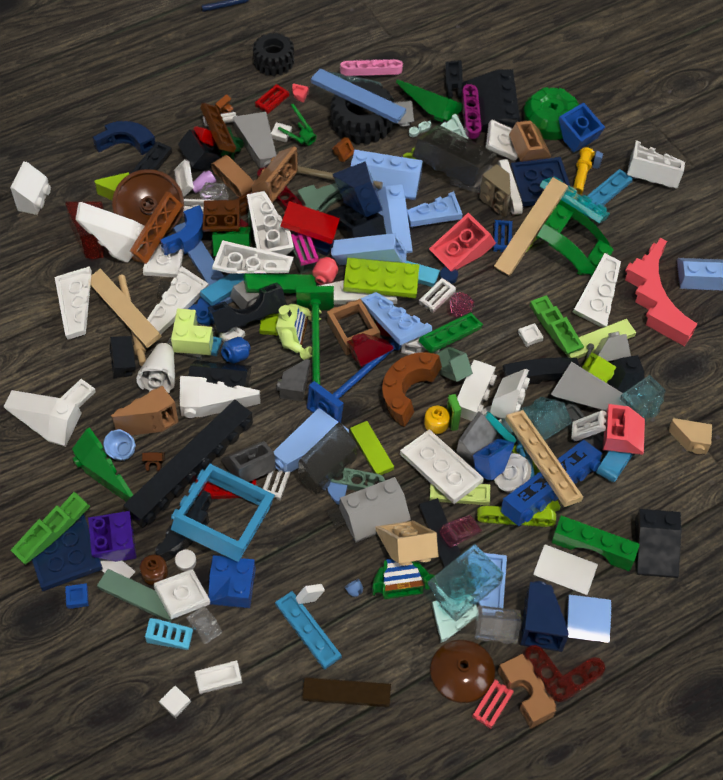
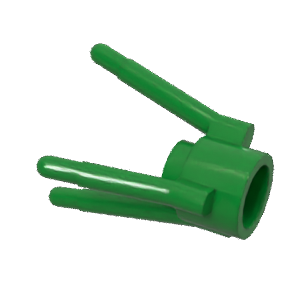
M291 104V107L303 123L302 125L298 122V126L301 128L300 137L281 127H278V130L297 140L301 145L305 143L307 146H310L315 142L317 136L313 133V129L307 124L296 106Z

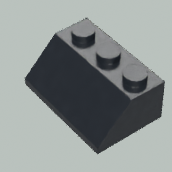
M195 360L190 365L188 376L206 378V382L217 384L218 381L224 382L225 386L231 388L237 385L248 388L252 366Z

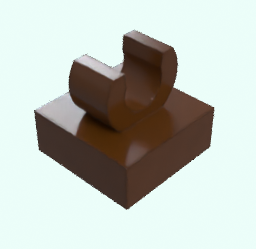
M165 452L142 453V461H148L145 465L147 471L150 470L151 463L157 465V471L161 470L162 465L160 461L165 460Z

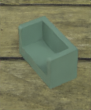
M447 347L435 353L440 356L442 366L439 371L440 375L457 382L473 374L465 352Z

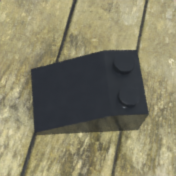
M347 205L328 211L329 215L340 218L337 228L345 239L386 234L384 218L379 213L366 217Z
M639 509L635 518L636 543L640 544L636 555L637 575L678 578L681 547V512Z

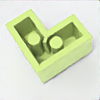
M177 308L171 337L174 352L211 355L213 346L212 327L197 326L196 310Z

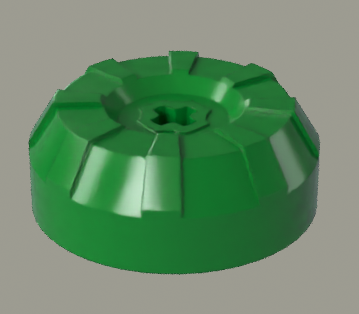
M545 87L527 99L524 107L523 121H532L540 130L543 139L560 140L563 139L558 118L577 107L579 103L575 97L563 88Z

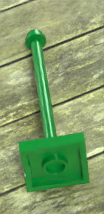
M296 286L297 305L308 308L309 311L312 310V382L315 381L320 385L319 310H331L334 308V286Z

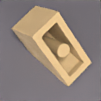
M672 419L669 432L686 451L694 452L695 454H707L711 446L712 424Z

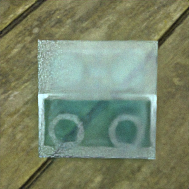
M540 397L532 405L520 409V411L524 410L544 440L572 423L564 402Z

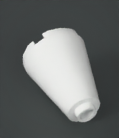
M157 344L138 371L136 377L137 384L142 390L145 388L150 392L163 386L170 393V390L174 388V350L169 344Z

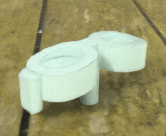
M424 121L418 124V128L411 127L409 129V136L416 137L419 133L428 131L431 127V122Z

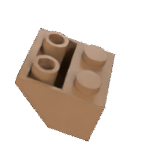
M532 121L516 122L509 133V137L520 162L551 158L537 126Z

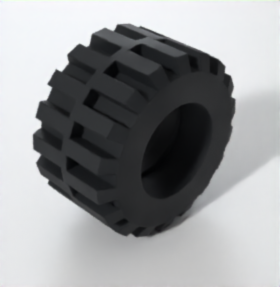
M268 33L256 39L257 41L254 42L253 57L257 70H260L262 74L266 73L268 76H276L278 74L283 75V73H287L289 69H292V65H294V45L288 36Z

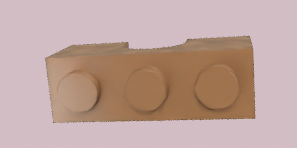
M521 654L501 664L498 674L507 689L522 687L529 692L530 699L521 704L520 712L530 729L554 717L556 704L552 697H548L544 691L545 686L542 680L535 676L530 660L525 659L524 655Z

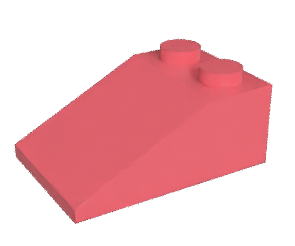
M467 213L433 244L429 250L450 271H453L483 256L496 242L492 235L474 217Z

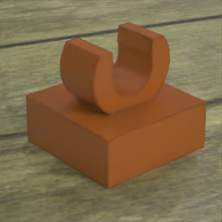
M227 94L215 104L220 114L231 113L233 107L229 105L231 98Z
M345 137L332 148L334 155L338 156L341 162H345L355 151L350 139Z

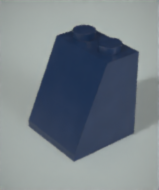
M366 161L333 173L335 182L347 206L366 217L383 211L377 188Z
M542 581L530 582L524 601L520 645L562 652L569 637V631L552 585Z

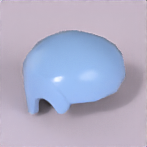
M122 429L110 431L105 436L103 442L106 454L117 461L129 459L134 454L136 447L134 438Z

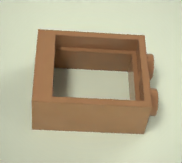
M361 299L350 301L343 306L334 307L327 311V323L345 355L351 354L347 341L351 340L353 336L346 337L338 323L340 319L360 313L369 330L359 334L365 333L380 338V331Z

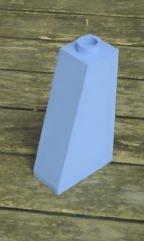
M396 233L334 240L331 255L338 265H346L347 258L406 263L407 251Z
M318 408L273 451L275 454V468L283 472H292L344 444L348 440L349 429Z

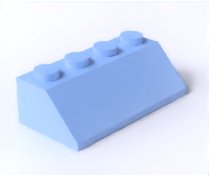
M361 150L354 151L351 166L366 161L373 181L383 182L382 188L384 186L403 184L405 199L416 200L422 174V160Z
M677 258L680 289L723 290V260Z

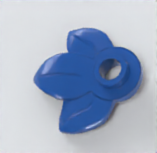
M202 297L198 300V304H193L188 309L196 310L198 324L209 326L212 321L207 307L211 305Z

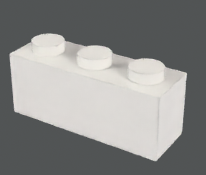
M477 360L473 361L471 365L473 374L466 377L457 397L461 407V418L472 421L478 411L483 412L484 405L482 403L484 400H488L491 392L488 389L490 385L494 386L497 375H494L496 367Z

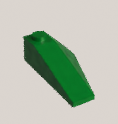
M398 79L396 81L429 114L434 115L435 120L443 122L445 119L449 121L452 115L459 114L463 110V105L460 102Z
M91 428L86 429L72 448L74 464L77 468L81 467L88 476L127 502L133 496L131 490L120 474L116 475L117 470L110 458L106 459L107 456L103 446Z

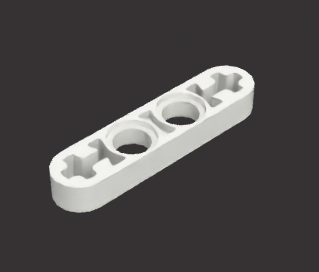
M507 159L498 160L497 164L510 174V211L512 215L522 214V201Z

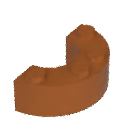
M428 352L410 354L399 359L387 371L382 385L383 396L389 414L400 425L405 427L414 413L412 401L405 396L407 390L417 382L434 381L442 368L439 355Z

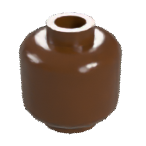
M153 554L148 555L141 561L140 573L144 582L154 585V583L167 578L168 568L164 558Z

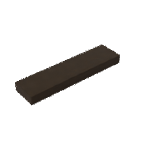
M304 677L302 700L390 707L391 684Z

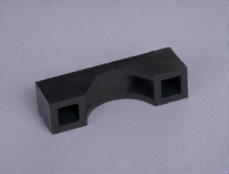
M276 282L260 288L257 300L248 308L235 309L225 301L207 308L215 330L218 333H226L231 328L245 326L250 321L262 320L272 313L278 314L279 308L287 305L282 287Z

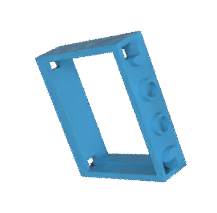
M209 464L206 470L202 469L197 478L198 482L192 483L188 492L189 495H185L180 503V509H175L171 516V519H173L171 530L239 562L268 513L275 495ZM207 481L259 505L239 541L185 516Z

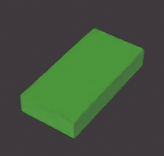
M452 394L448 397L446 409L450 415V430L455 431L459 429L461 407L456 394Z

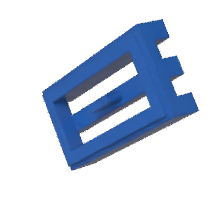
M495 220L494 241L496 244L493 246L494 252H497V250L504 252L508 246L504 245L505 225H508V244L512 240V221ZM498 225H501V245H498Z

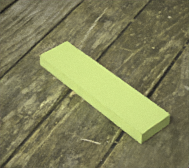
M627 319L579 337L584 348L568 354L567 357L579 359L586 356L589 343L594 345L592 353H594L602 338L609 337L608 333L619 331L620 334H627V339L634 337L636 332Z

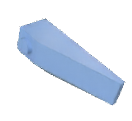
M403 184L384 186L378 191L383 211L378 213L384 218L386 234L396 233L407 253H412Z

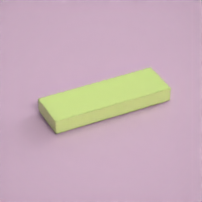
M430 483V500L438 498L439 502L452 503ZM480 484L456 503L490 505V484Z

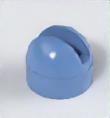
M356 579L346 585L345 589L349 595L358 597L363 592V585L359 579Z

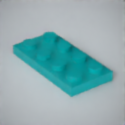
M552 178L544 179L540 187L545 189ZM568 186L567 191L561 198L562 201L598 223L605 221L610 214L607 212L606 207L600 204L595 205L592 203L591 198L586 195H579L577 190L571 186Z

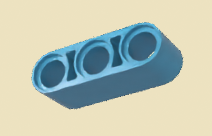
M609 451L596 473L614 483L633 456V453Z

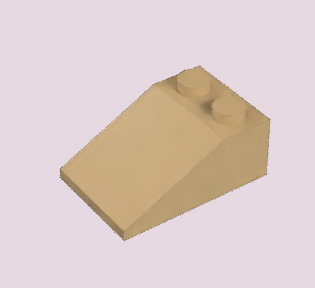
M415 521L375 526L376 532L391 559L399 563V565H410L412 561L417 560L419 562H429L431 558L438 557L437 532Z

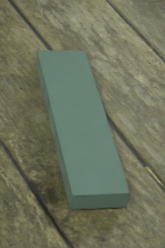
M107 569L97 585L98 589L170 623L173 620L170 619L155 590L117 572Z

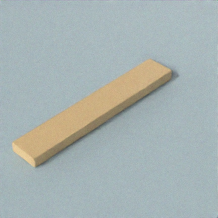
M552 177L494 265L497 270L509 277L511 276L542 226L567 191L568 185Z
M101 269L91 275V287L146 348L162 337Z
M524 410L506 415V422L563 506L566 507L581 502L583 499L582 494Z

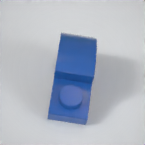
M200 205L183 211L186 225L181 231L160 239L162 252L165 256L175 253L180 249L186 254L200 243L204 235L203 211Z

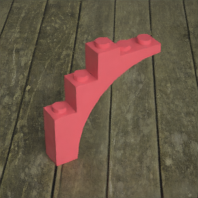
M660 238L657 244H652L649 254H645L642 260L637 258L633 263H629L625 270L627 273L625 280L638 287L635 293L637 295L635 303L648 309L646 326L685 346L693 335L697 323L685 316L674 306L662 287L659 276V259L664 252L667 241Z

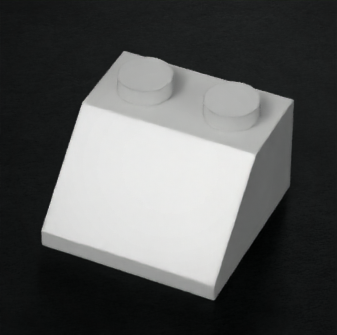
M23 162L11 186L17 210L38 215L40 209L44 206L46 196L51 191L47 177L28 162Z

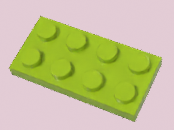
M347 258L343 291L367 294L377 292L380 295L416 298L420 264Z

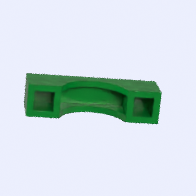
M562 515L552 539L553 544L569 550L586 548L603 555L610 565L629 572L640 545L639 543Z

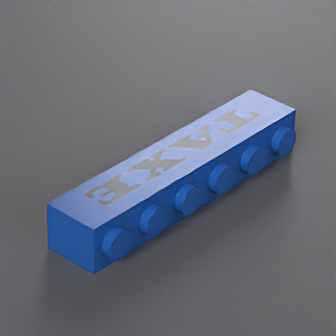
M583 440L559 457L558 461L575 484L578 481H583L591 471L598 469L601 464L602 453ZM539 472L503 498L501 512L516 525L520 526L525 521H530L534 514L538 511H543L550 502L556 501L558 497L542 473Z

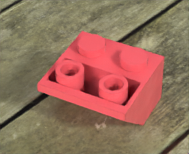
M609 404L606 411L607 417H605L607 423L604 424L606 430L604 431L603 450L643 455L645 419L629 406Z

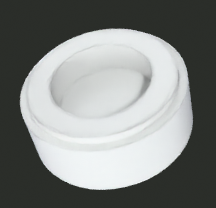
M181 550L175 557L177 568L181 571L193 569L196 565L195 554L191 550Z

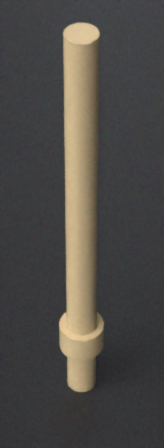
M119 275L118 280L121 291L131 301L125 275ZM132 332L134 352L138 356L140 366H143L146 361L145 345Z

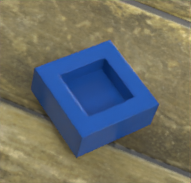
M87 583L65 586L67 609L89 606Z

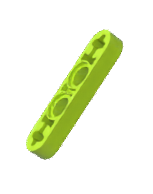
M481 506L477 509V520L482 523L516 525L501 512V507ZM547 509L541 512L538 511L530 521H525L521 525L554 526L556 524V512Z

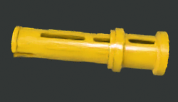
M582 148L580 150V159L576 164L578 171L573 188L577 190L578 194L580 192V195L583 194L587 172L592 167L591 160L595 155L591 148Z

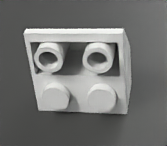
M523 369L502 378L490 410L493 416L505 419L506 415L520 411L521 404H523L526 395L525 390H527L530 378H527L529 370Z

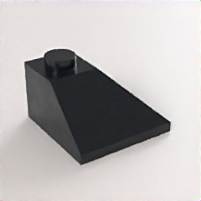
M639 356L623 357L611 363L616 366V369L614 370L613 377L607 381V384L630 397V401L646 399L645 375Z

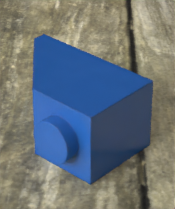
M497 439L473 454L475 470L486 480H494L505 471L514 442Z

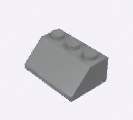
M395 477L340 498L339 511L355 542L376 535L375 526L411 521L404 493Z

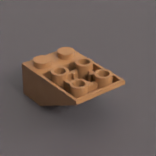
M163 386L151 390L147 395L135 399L131 404L116 410L111 415L115 430L122 429L130 435L163 432L179 422L175 402Z

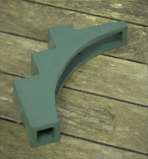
M336 183L319 189L311 185L298 190V199L301 201L302 206L323 213L329 206L342 199ZM290 230L291 234L298 235L297 232ZM305 238L304 241H305L306 247H307V249H308V252H309V254H310V257H311V259H312L313 256H312V254H311L310 248H309L308 243H307L306 238ZM297 240L303 259L307 260L300 240ZM295 248L289 253L293 257V261L300 274L313 270L316 262L301 266Z

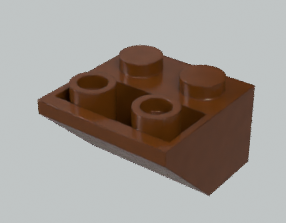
M240 200L204 201L203 232L240 230Z

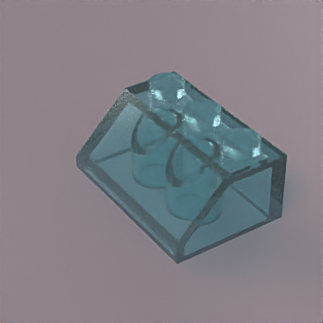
M473 544L429 580L428 585L441 608L456 622L502 583L504 573Z

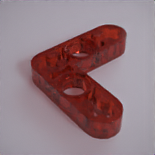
M537 645L529 646L524 656L525 659H529L532 663L535 676L542 680L547 692L557 702L568 700L598 680L605 671L604 662L599 658L593 657L563 676L545 651ZM531 652L533 654H539L538 661L536 658H530ZM592 665L594 667H599L598 672L594 670L589 674V676L587 675V672L591 669ZM545 668L550 669L553 672V677L550 679L545 678L542 675V670ZM580 675L584 683L581 685L575 684L572 681V676ZM564 688V695L562 693L557 694V689Z

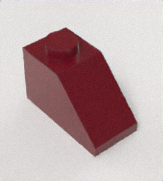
M365 333L357 334L347 341L354 360L361 367L394 349L385 339Z

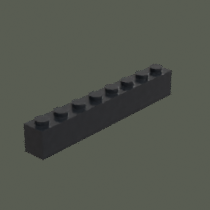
M234 399L123 505L125 512L130 511L132 520L142 528L147 524H151L157 514L167 509L171 501L184 492L187 485L196 481L202 469L206 470L216 457L223 455L226 448L238 440L239 435L244 430L247 431L252 426V412Z

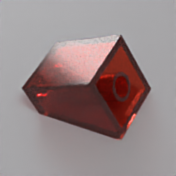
M66 202L65 205L71 227L85 258H104L105 246H101L98 243V239L93 234H89L75 220L79 202ZM83 202L104 210L102 202Z

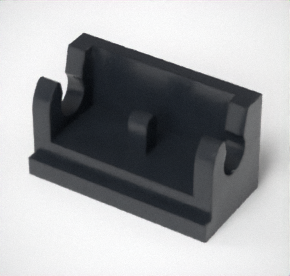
M110 337L109 350L113 379L132 376V370L136 369L132 337Z

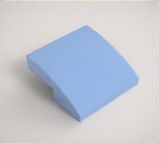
M568 595L567 628L569 638L609 642L611 600Z

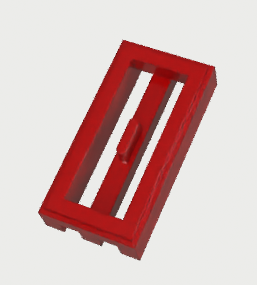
M276 84L255 102V107H260L261 111L265 110L266 114H269L289 97V91Z

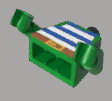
M387 559L384 560V566L378 569L373 580L372 595L375 596V593L380 592L383 594L384 599L423 594L424 584L426 590L429 589V585L437 587V579L435 575L429 574L419 562L412 561L410 565H399L396 561Z

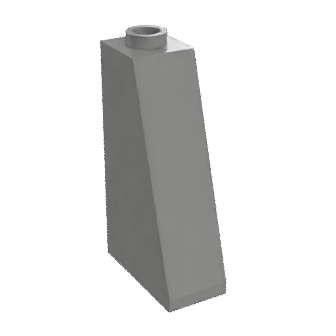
M266 112L234 116L233 125L235 133L243 140L245 148L258 168L267 167L271 159L276 157V151Z
M573 362L570 363L551 393L554 397L607 411L609 404L629 407L632 405L630 397Z

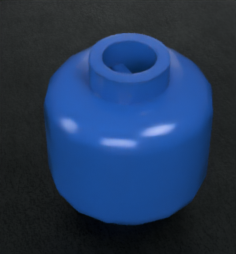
M239 336L227 340L221 349L222 356L232 364L245 360L249 356L250 344Z

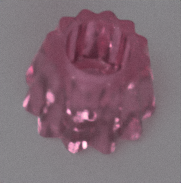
M463 292L454 293L449 299L451 313L455 317H462L468 314L474 307V300Z

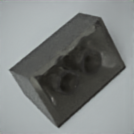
M338 422L298 461L299 481L316 494L321 490H326L331 480L335 476L339 477L348 464H352L357 458V445L342 423Z

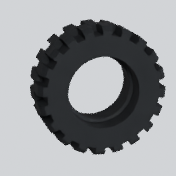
M365 81L351 82L394 103L390 92L387 89H383V86L379 84L375 85L371 81L369 83ZM333 95L331 102V125L335 133L342 139L345 137L349 138L351 142H355V144L365 143L366 145L370 144V142H378L380 138L383 139L392 130L394 122L376 113L365 116L353 114V111L367 109L338 95Z

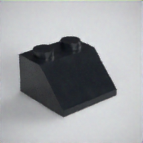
M191 129L188 130L178 143L182 150L181 153L187 158L193 169L208 170L212 168L211 164L223 157L219 154L217 144L211 146L201 142L196 132Z

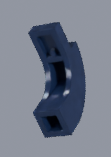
M118 121L104 125L105 131L93 136L95 149L98 153L116 144L125 143L134 146L141 155H144L156 143L155 136L146 127L129 121Z

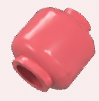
M324 257L319 259V262H316L312 275L318 284H329L334 281L339 268L335 260Z

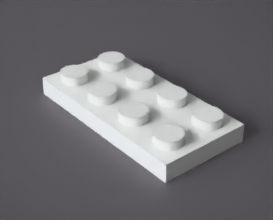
M430 429L400 450V455L453 504L483 483L484 478Z

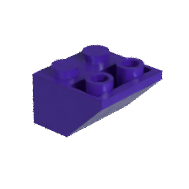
M130 511L88 518L92 557L115 562L137 558Z

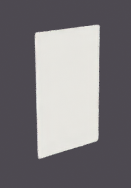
M544 545L534 575L587 595L598 564Z

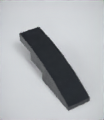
M557 357L504 364L502 368L505 377L527 369L529 370L527 378H530L529 384H540L543 380L559 381L571 362L579 367L580 365L577 358Z

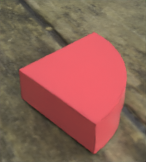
M293 83L292 91L294 97L304 103L309 87Z

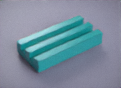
M490 412L484 414L493 428L506 441L514 443L517 441Z

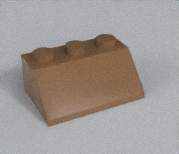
M293 146L282 150L276 157L271 159L267 168H264L258 179L253 181L251 185L252 193L265 191L272 203L298 172L297 147Z

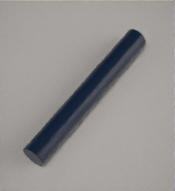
M224 0L201 5V8L204 12L246 3L248 0Z

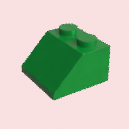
M251 226L241 227L240 232L214 231L212 234L214 256H217L222 240L251 247Z

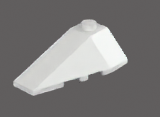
M265 191L247 194L257 249L282 255L290 253L294 249L291 232L286 228L280 227L282 218L275 210Z
M83 202L78 203L75 220L89 234H93L98 239V243L109 250V254L112 257L128 263L134 256L130 249L145 226L134 220Z
M222 240L212 269L226 273H289L293 257Z
M180 376L181 416L187 418L221 413L234 399L244 407L260 404L261 401L260 390L238 385L231 388L225 386L224 382L220 381L214 384L206 382L207 379L202 377Z
M13 390L4 405L8 412L27 424L45 440L66 447L82 414L76 403L56 397Z

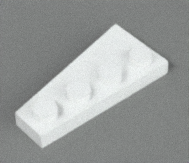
M90 266L55 277L65 336L68 340L86 334L92 273Z

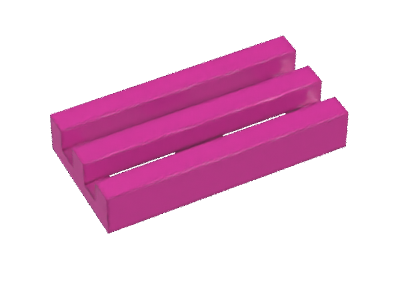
M300 233L296 236L291 234L293 246L301 266L319 262L311 237ZM305 238H306V241H307L308 246H309V248H310L311 254H312V256H313L312 259H311L310 254H309V252H308V249H307V247H306V244H305V241H304ZM297 240H300L307 260L303 259Z

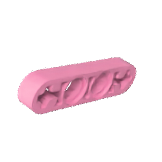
M400 60L343 61L340 66V73L345 76L395 75L402 73L403 63Z

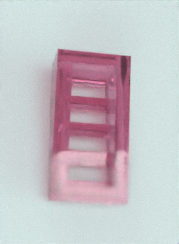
M468 515L444 524L439 533L451 548L481 533L482 529L473 517Z

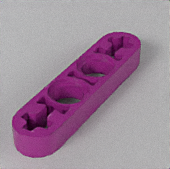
M467 84L463 87L462 91L465 134L471 139H476L480 136L481 132L478 89L472 84ZM468 103H472V104H474L475 106H474V107H470V106H468L467 104H468ZM468 116H474L476 119L472 120Z

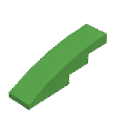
M547 295L530 302V307L540 323L567 355L584 348L567 317L563 318L557 306L553 307Z
M73 492L61 507L56 505L43 521L38 519L11 551L24 564H27L67 531L87 511L90 505L76 492Z

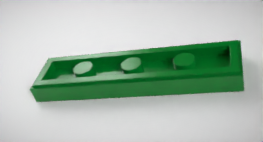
M245 273L243 276L246 292L259 293L260 288L276 282L282 287L284 293H296V286H316L313 275Z
M469 313L420 336L418 341L429 353H433L480 330L483 324L472 313Z

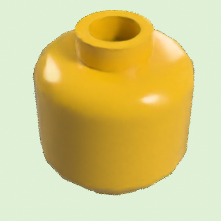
M438 405L428 408L424 418V425L427 431L430 429L434 434L445 432L450 421L448 410Z

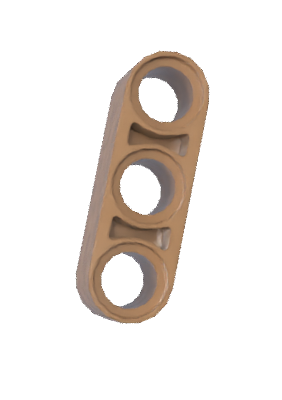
M228 155L221 157L211 164L214 173L238 197L252 191V179Z

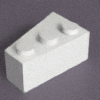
M636 140L630 157L627 175L633 178L645 179L651 183L678 188L684 172L685 162L666 153L664 156L656 153L653 147L647 149L640 145L641 142Z

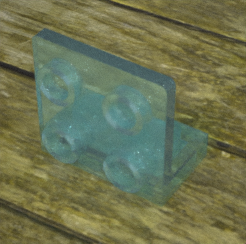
M649 375L623 393L620 400L642 416L646 422L648 418H654L661 411L660 406L664 402L663 398L666 390Z

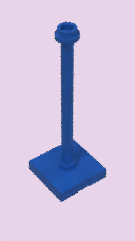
M393 338L389 340V343L395 350H399L402 347ZM393 350L367 363L333 394L313 381L309 385L307 409L314 413L320 408L341 423L344 403L339 398Z

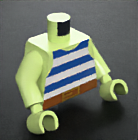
M296 304L283 305L279 308L276 325L283 348H289L296 353L299 352L303 360L311 358L312 347L309 346L303 349L302 343L307 320L309 319L312 322V311Z

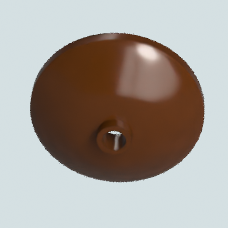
M454 640L444 644L437 650L431 662L430 675L435 688L442 696L457 703H471L486 695L494 682L495 667L489 653L479 644L468 640ZM465 663L468 667L464 669L460 664Z

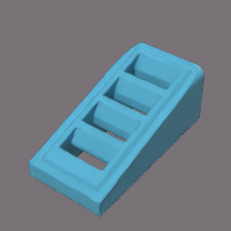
M150 618L145 639L149 644L189 650L193 628ZM155 628L158 629L157 636L154 635ZM164 630H167L166 638L162 637ZM175 631V639L171 640L172 633ZM181 633H185L183 642H179Z

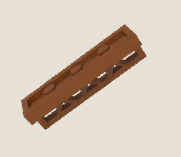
M170 192L164 194L130 249V252L134 255L132 259L136 262L148 263L159 245L160 239L164 237L183 206Z

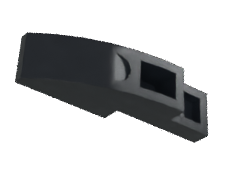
M203 490L201 495L197 496L193 502L192 510L187 512L185 516L207 526L209 523L207 510L212 503L211 493ZM171 525L166 531L164 541L160 542L155 550L156 555L164 558L166 562L176 557L178 552L187 549L194 542V540L171 530Z

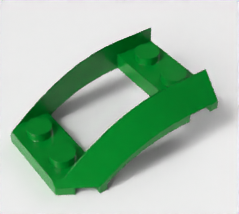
M562 200L559 201L536 236L538 239L542 238L547 241L549 246L565 256L579 271V275L583 273L593 276L603 255L607 254L610 256L614 251L604 234L586 215ZM571 217L585 226L598 240L588 258L573 242L560 234Z

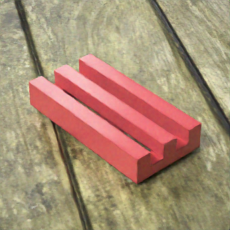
M495 680L473 714V718L492 729L514 691L507 689L505 685H501L499 681ZM498 689L499 691L497 692L493 701L489 705L483 717H481L479 714L483 710L484 706L488 702L494 690ZM503 693L506 694L491 721H487L486 719Z

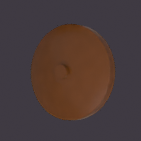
M139 170L126 176L116 187L112 200L114 214L134 220L145 226L164 194L170 192L183 206L165 233L167 235L173 231V228L182 219L184 213L183 193L176 181L169 175L157 170Z

